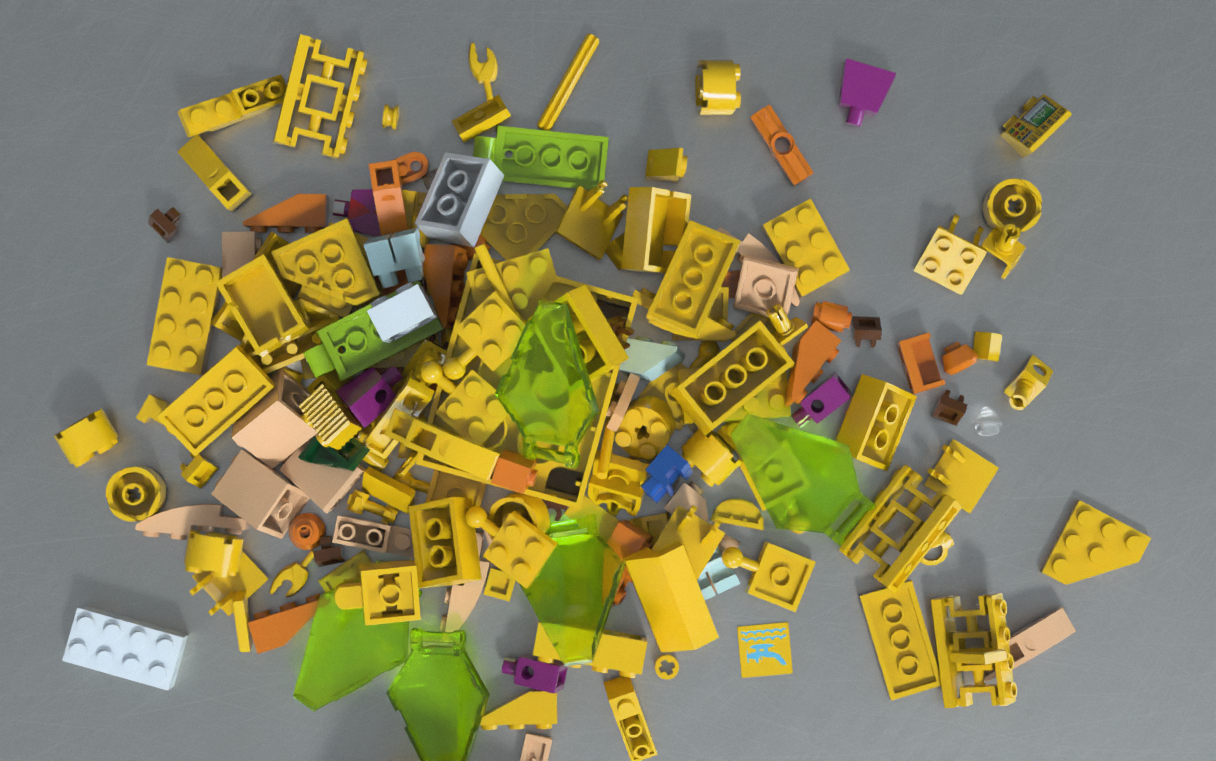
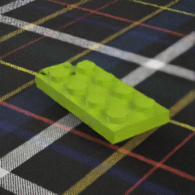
M496 126V138L475 136L473 157L490 159L504 174L502 182L576 189L577 186H581L589 191L597 186L601 180H605L609 137ZM507 151L513 153L511 158L505 157Z
M417 280V281L411 283V284H413V285H417V284H418V285H420V286L422 287V285H421V283H420L419 280ZM395 291L387 295L386 297L392 298L398 294ZM371 304L318 330L316 334L320 337L322 344L307 350L303 355L315 378L336 369L341 382L444 329L437 318L391 343L383 342L367 310L372 308ZM341 346H345L346 351L343 354L339 352V348Z

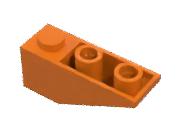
M397 160L369 164L381 236L391 233L393 235L395 232L408 230L399 163Z
M296 194L243 221V226L257 233H267V228H277V233H294V228H305V233H315L328 227L329 196L326 194Z
M425 244L424 277L442 327L453 330L465 288L463 280L464 271L468 265L467 250L455 245Z
M817 320L807 328L793 346L791 359L795 364L789 371L784 404L787 408L792 403L796 402L799 404L808 393L805 387L810 381L814 384L824 372L821 367L825 361L830 363L839 353L836 347L842 340Z
M628 520L618 522L605 547L604 607L606 609L616 605L619 606L627 594L625 588L628 582H632L623 559L646 547L650 550L652 549L650 542L654 536Z
M321 593L306 597L307 603L296 606L295 601L279 606V612L270 614L268 609L253 614L254 619L249 621L248 625L257 654L287 644L330 600L329 596L322 597Z

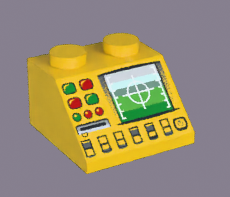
M1045 94L1038 99L1032 96L1022 106L1025 111L1018 118L1014 114L1003 124L1006 130L1001 136L1024 158L1033 153L1072 113Z

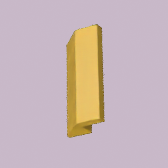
M677 542L657 553L646 547L623 559L660 652L696 650L719 638L682 543Z

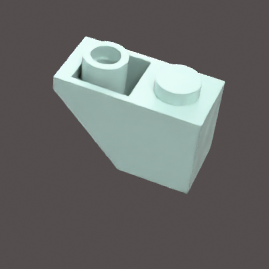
M638 336L637 340L628 338L627 343L630 344V347L625 349V352L629 359L620 364L619 370L627 377H629L630 373L640 376V379L653 381L685 359V354L678 348L676 343L670 341H662V344L653 343V340Z

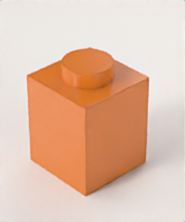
M505 449L498 457L491 483L524 494L529 486L533 487L536 482L538 470H535L537 460Z

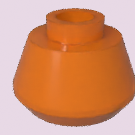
M959 341L944 348L946 353L942 355L943 369L949 375L956 374L977 362L978 354L966 343L960 345Z
M303 513L296 516L289 526L291 542L302 550L317 548L320 545V537H325L326 535L324 522L312 513Z

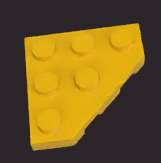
M497 194L480 234L505 260L534 253L555 234L568 206L556 194Z
M347 218L271 252L281 276L355 306L381 295L350 221Z
M549 248L494 264L515 310L529 325L531 323L528 318L537 313L557 276ZM483 268L466 272L476 307L494 292Z
M1077 500L1040 572L1067 585L1140 561L1151 537Z

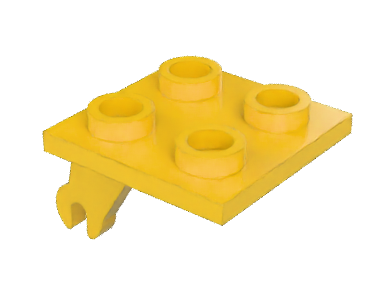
M601 180L597 186L589 191L581 186H577L555 233L597 260L602 259L623 216L621 211L627 206L624 203L628 201V196L625 194L610 206L599 200L598 198L604 193L602 189L608 185L604 180Z
M954 214L947 229L940 225L938 226L913 271L962 295L985 257L987 250L978 245L984 230L980 226H978L976 233L973 234L971 242L953 234L960 217Z
M952 439L948 446L944 444L941 448L945 452L934 469L929 467L927 473L930 475L924 485L936 493L942 490L945 494L955 499L962 506L961 509L970 514L999 468Z
M678 505L651 551L657 553L677 542L682 543L696 580H698L725 533L718 529L721 521L718 519L711 525L696 516L694 513L698 507L692 505L689 510H686Z
M242 550L239 572H236V576L228 575L227 578L211 575V570L195 573L192 577L198 584L189 593L193 596L201 589H204L217 603L208 613L212 616L222 609L230 616L234 612L232 602L237 591H246L248 599L269 578Z

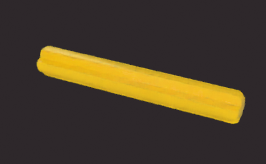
M589 33L586 34L537 123V127L541 130L550 131L599 44V38Z

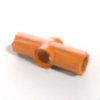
M770 104L750 117L769 147L770 153L776 158L793 186L814 173L796 146L793 136L787 132ZM779 138L785 139L789 144L788 151L779 152L775 148V141Z

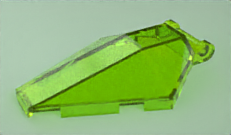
M539 300L534 315L530 321H527L510 358L513 361L508 373L502 376L495 395L506 412L509 413L512 421L516 422L523 437L522 453L525 459L534 460L539 458L564 463L569 468H577L580 462L578 445L599 412V408L568 305ZM536 441L565 446L564 452L538 447Z
M749 413L730 433L776 529L825 533L836 544L841 546L845 542L844 537L868 510L871 511L876 506L860 492L848 444ZM856 498L860 504L840 527L834 531L831 525Z
M595 513L588 514L586 518L554 523L550 521V526L545 534L558 544L532 585L526 589L519 584L565 667L593 663L626 566L624 561L599 536ZM587 529L586 533L552 538L555 533Z
M418 588L420 598L423 591ZM335 589L320 594L293 697L315 712L330 702H336L368 684L373 678L387 670L389 672L407 662L409 621L365 626L362 608L340 609L334 599Z
M412 628L410 631L411 653L386 692L395 712L400 711L407 725L404 729L420 761H469L490 693L465 650L466 632L464 630L438 632L423 631L422 628ZM423 642L452 643L453 646L429 645L423 647Z

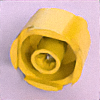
M699 60L696 68H702L701 75H695L696 106H701V109L697 111L698 115H732L736 108H740L741 104L740 91H736V80H740V64H734L733 60Z
M1016 178L1004 180L993 186L987 192L982 204V211L987 224L992 229L996 228L1002 232L1008 224L1015 225L1013 233L1017 227L1021 232H1024L1038 222L1042 212V198L1038 189L1031 182ZM1016 202L1017 205L1014 208L1016 211L1010 212L1008 210L1009 203Z
M644 396V398L631 401L621 424L615 432L617 445L622 447L628 454L637 458L649 460L658 455L668 444L676 428V421L669 405L654 396Z
M102 408L54 435L69 463H73L76 468L94 457L96 450L99 454H102L119 442L117 440L118 434Z
M698 429L681 446L683 451L681 457L689 463L691 468L696 465L702 471L700 477L711 487L715 483L720 486L743 462L740 457L734 460L732 455L734 451L713 430L709 434L704 435Z
M132 466L124 468L115 473L106 486L105 494L109 508L115 516L124 521L145 520L156 515L163 507L166 500V483L155 470L149 467ZM139 488L141 497L133 499L135 494L131 492L132 489Z
M513 491L496 501L489 510L488 519L500 528L513 511L544 533H546L550 526L549 512L543 500Z
M190 530L184 558L185 571L201 573V571L211 570V575L227 578L228 575L236 576V572H239L244 538L209 531L202 535L199 530Z

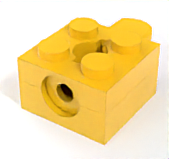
M414 559L360 564V581L340 583L334 590V599L340 609H363L365 626L421 620L417 567Z

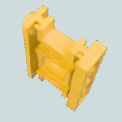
M300 34L272 143L294 148L298 135L324 141L321 155L337 159L339 154H344L348 138H344L346 127L351 128L354 112L350 111L352 101L357 102L361 86L356 84L359 74L364 75L367 59L363 58L364 51H356L351 48L346 49L344 61L318 54L321 40H315ZM308 47L313 48L310 59L323 62L324 64L320 77L307 74L304 84H301L300 80ZM354 59L347 93L343 95L345 83L331 80L334 66L348 69L350 60ZM311 82L337 89L331 114L305 107ZM297 100L300 101L297 112L311 115L308 130L294 127L291 137H288L287 133L295 101ZM339 111L342 112L334 146L330 148L332 136L320 134L318 131L321 119L335 122Z
M424 340L400 374L404 379L391 388L396 397L387 409L381 413V417L363 440V444L371 452L386 459L399 442L384 435L394 409H400L418 417L430 402L435 391L429 388L432 383H427L422 379L420 370L422 365L428 361H436L442 365L446 357V350L428 340Z
M906 464L902 469H898L893 474L891 483L885 490L879 492L875 498L874 505L869 511L861 515L857 527L852 533L844 537L839 549L841 553L856 564L866 554L881 565L873 577L895 594L962 508L955 499L945 494L942 490H939L932 500L918 491L916 488L923 478ZM905 489L915 496L906 508L896 502ZM923 503L934 510L925 523L915 516ZM899 511L914 523L899 543H896L884 534L883 530ZM872 532L882 539L873 551L863 545ZM890 546L901 553L891 566L881 559Z
M1002 593L978 596L980 608L961 609L960 596H941L931 600L944 708L972 705V693L990 692L992 706H1007L1016 701L1017 685L1013 682L1012 674L1014 660L1009 650L1010 630L1006 626L1005 618L1007 604L1003 599ZM989 614L990 629L979 630L977 616ZM966 616L968 631L957 632L955 617ZM983 637L985 648L1004 649L1007 654V660L990 664L954 663L950 661L951 651L966 648L965 638ZM995 669L997 684H985L984 670ZM962 671H973L974 685L963 686Z

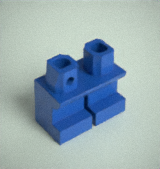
M666 445L645 469L649 476L640 487L647 496L658 503L666 493L671 497L673 496L674 490L671 485L679 476L687 480L693 474V471L683 457Z

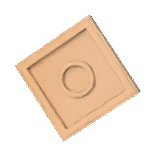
M745 255L733 308L768 317L766 315L767 309L770 308L773 313L774 310L771 306L781 304L788 317L799 268Z

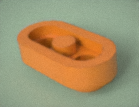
M410 152L393 159L399 163L402 187L422 179L429 171L428 159L420 152ZM415 161L421 164V168L418 171L411 169V164Z

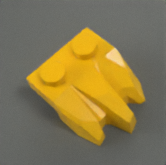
M597 450L593 462L592 476L589 481V498L594 505L606 503L608 512L615 517L620 509L627 510L629 515L635 517L640 510L645 494L640 485L648 478V473L645 469L649 464L611 453L608 476L606 479H600L596 474L601 450Z

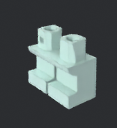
M418 227L395 232L393 235L391 233L369 238L364 243L373 276H379L383 288L395 286L399 283L396 273L398 270L405 269L408 282L421 280L424 277L422 264L425 261V256L422 253Z
M718 547L697 580L704 600L715 596L705 572H708L718 594L740 584L733 569L723 564L721 559L722 553Z

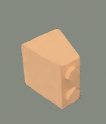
M281 368L271 378L276 384L275 387L233 423L232 439H234L235 443L247 449L257 460L265 463L271 469L318 433L314 427L312 428L304 422L301 417L304 413L299 408V405L311 393Z
M310 438L281 462L284 465L280 468V471L325 513H329L341 502L367 468L360 463L354 471H348L300 460L298 456L312 440Z
M243 449L234 456L230 467L224 476L217 481L215 489L211 493L212 496L256 530L283 539L289 530L291 521L300 514L310 499L284 474L275 468L271 469L265 463L257 460L252 453Z

